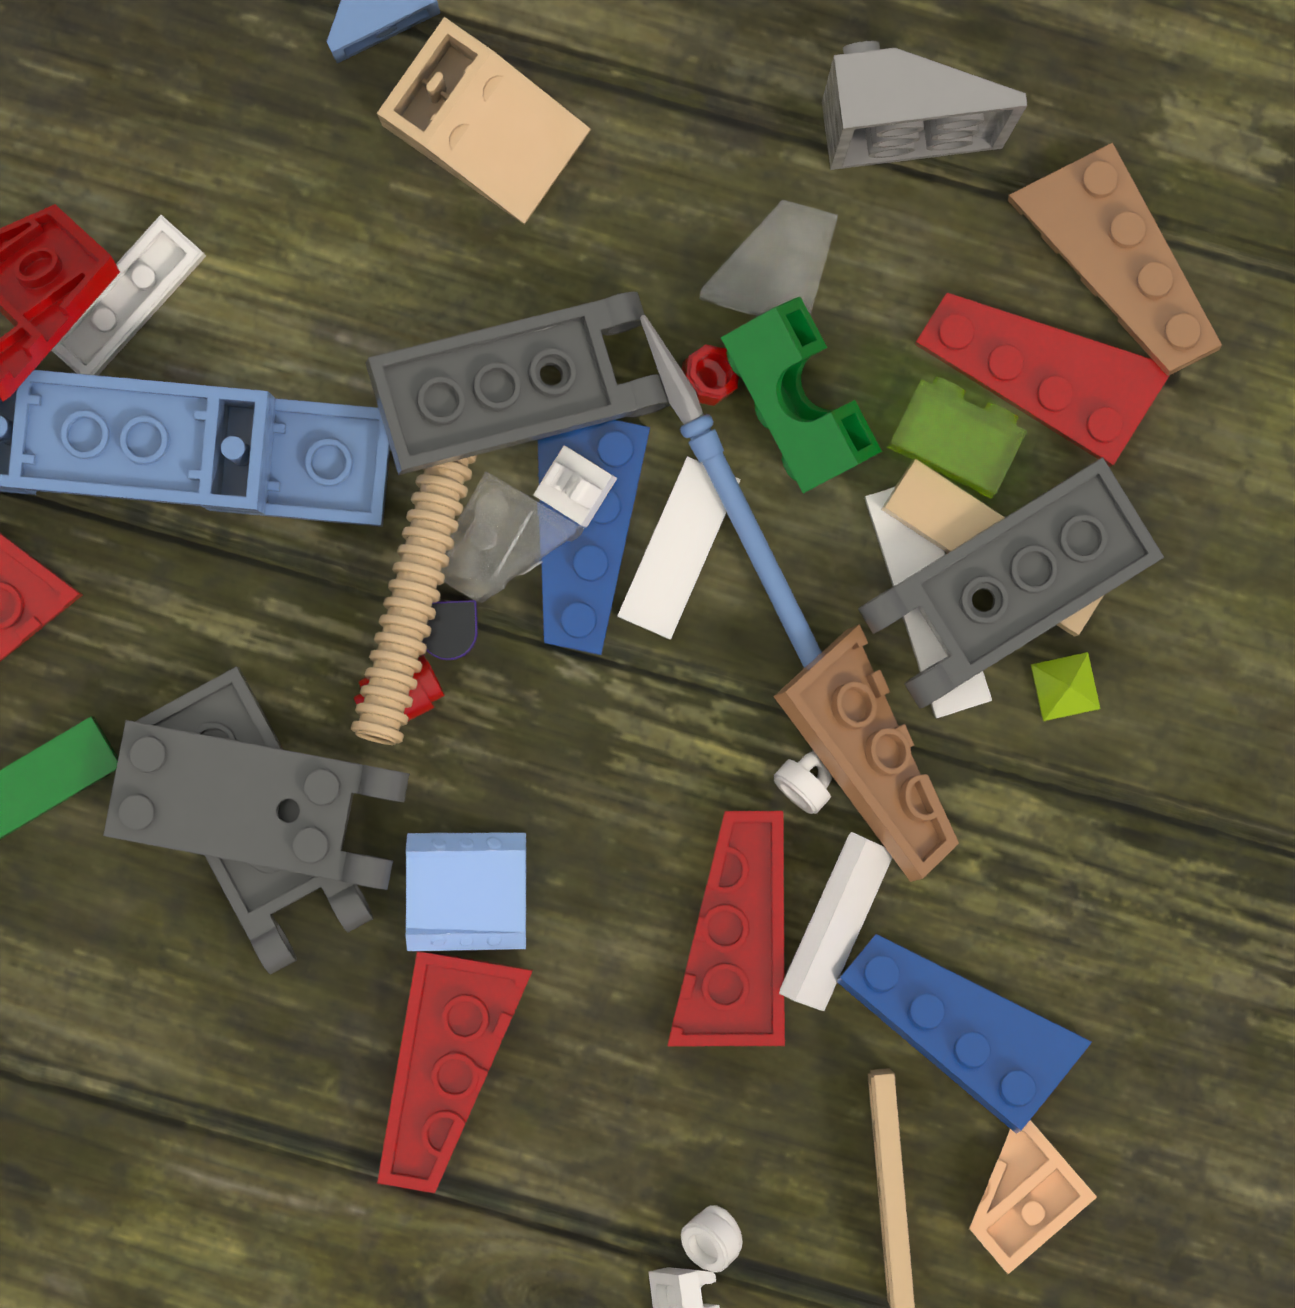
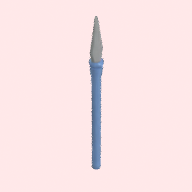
M642 315L640 320L669 403L684 424L680 428L683 437L691 439L688 443L699 463H703L805 668L822 652L723 454L724 448L715 429H711L713 425L712 417L709 414H703L695 389L648 318Z

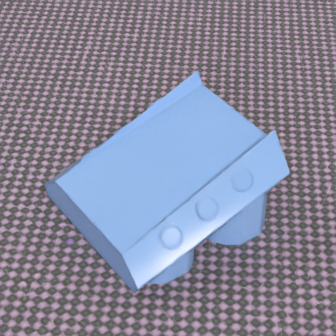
M407 833L405 934L407 951L526 949V833Z

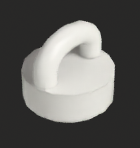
M814 751L807 753L798 763L788 759L774 774V781L778 788L795 805L807 813L817 814L831 798L826 788L831 782L832 775ZM814 766L818 768L817 778L809 772Z
M717 1205L706 1207L689 1221L681 1232L682 1245L688 1257L702 1269L711 1272L723 1271L738 1257L742 1249V1234L737 1222L727 1210Z

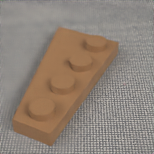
M1113 143L1009 195L1008 202L1021 216L1024 214L1041 233V238L1048 246L1065 259L1081 277L1080 281L1117 316V321L1167 376L1220 350L1222 344Z
M859 624L843 632L775 694L774 698L906 877L912 882L923 879L959 842L929 776L926 774L921 775L917 768L910 748L914 746V743L906 725L898 726L885 697V694L889 693L890 690L881 670L874 672L862 647L868 644Z

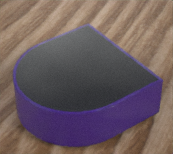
M477 601L432 603V608L435 609L436 615L434 619L428 620L427 625L432 629L429 637L423 638L422 641L427 646V652L442 660H456L465 656L474 647L478 636Z

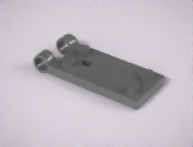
M638 292L621 293L606 299L368 357L365 363L398 475L623 417H639L651 414L670 406L660 374L642 377L617 385L602 335L623 333L642 325L640 317L645 314ZM544 366L557 368L561 375L560 383L557 385L545 384L540 377L541 368Z
M1100 458L902 582L859 607L858 610L873 634L894 623L917 607L947 654L946 658L931 665L904 683L918 708L921 709L1163 559L1164 556L1104 458ZM979 589L989 591L993 597V605L986 612L978 611L972 603L973 594Z
M237 666L135 721L284 750L240 667ZM286 799L280 803L278 815L281 820L289 823L295 821L299 816L300 808L294 800ZM205 855L259 960L270 975L297 961L295 952L286 934L275 920L273 914L321 887L347 933L374 919L363 893L356 884Z
M126 720L103 836L388 890L393 860L343 851L354 793L404 802L410 773ZM286 799L294 800L300 808L298 818L289 823L281 820L278 815V807Z

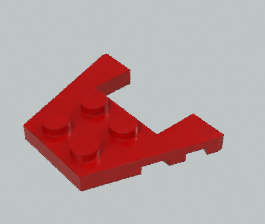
M56 204L0 228V313L15 326L0 337V399L2 401L8 399L120 273L112 256Z

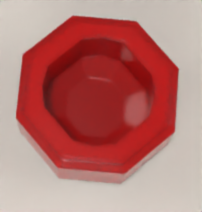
M705 344L689 355L682 363V371L695 389L699 403L715 406L738 388L739 376L732 370L727 358V349Z

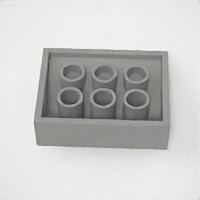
M864 41L846 45L843 47L844 54L834 55L822 99L830 170L1002 149L1027 107L1026 93L898 48L880 49V44L877 41Z

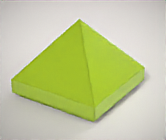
M1088 652L1030 665L1042 721L1100 709Z

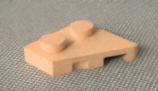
M1030 1120L1022 1131L1017 1134L1010 1129L969 1229L1006 1273L1009 1274L1095 1200L1097 1196Z

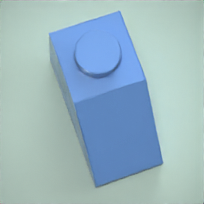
M341 0L327 39V44L336 63H340L440 14L437 0Z

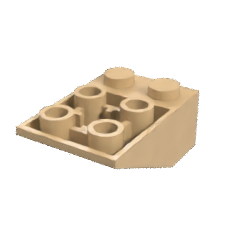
M445 17L377 112L384 128L524 225L591 131L587 125L497 53Z

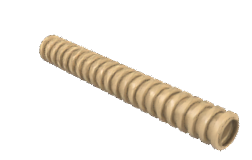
M477 455L423 469L424 474H420L416 478L415 483L420 490L413 493L411 497L415 509L407 512L406 518L411 524L410 527H405L402 531V536L406 539V543L398 546L397 553L402 557L401 562H396L393 565L392 570L397 574V577L390 580L388 584L389 590L392 591V596L384 599L383 605L388 611L387 614H383L379 618V624L383 627V630L376 633L374 641L379 644L378 649L372 650L369 658L374 664L373 667H369L365 671V677L369 679V683L362 686L360 694L365 699L363 703L357 704L355 709L356 713L360 715L359 721H354L351 725V730L360 738L386 745H396V743L403 742L404 735L399 731L400 726L407 725L409 719L404 714L405 708L412 707L413 699L408 696L409 691L417 688L418 682L413 676L414 673L421 671L422 663L418 661V657L425 654L427 646L422 641L423 638L429 637L432 629L427 625V622L434 619L436 615L435 609L432 608V603L440 600L441 594L436 588L437 585L443 584L445 580V575L441 573V569L447 567L450 561L445 553L446 550H451L454 546V540L450 538V534L458 531L459 524L454 519L455 516L462 514L463 505L459 503V500L466 497L468 492L467 487L463 484L464 481H469L472 477V471L468 468V465L476 462Z

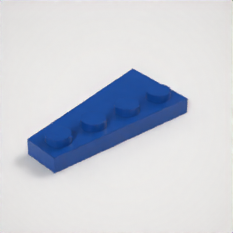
M612 420L537 440L539 485L564 445L617 478L587 528L539 499L545 644L602 655L650 427Z
M877 934L868 942L836 981L1016 1134L1022 1131L1092 1043Z

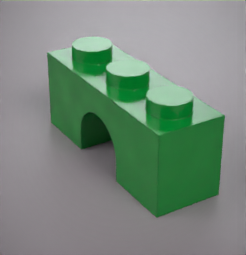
M801 296L770 309L721 337L727 349V358L732 370L743 379L755 402L754 408L759 421L765 428L770 430L782 453V463L787 474L797 481L802 493L882 452L856 400L837 409L828 410L816 406L806 396L801 383L803 367L808 359L828 347Z

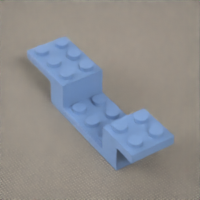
M33 370L5 401L0 399V492L36 495V491L98 496L196 505L216 512L383 527L390 445L379 408L276 399L268 391L42 370Z

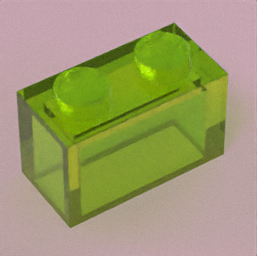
M935 377L931 384L921 379L887 448L911 460L917 459L932 470L992 498L997 494L1027 430L1016 426L1019 417L1003 407L988 402L985 408L982 409L963 400L966 391L950 381Z

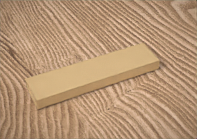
M917 459L911 461L881 509L946 553L1005 518ZM1103 596L1063 620L1057 626L1073 636H1078Z
M891 1068L870 1070V1073H868L887 1301L890 1308H915L895 1075Z

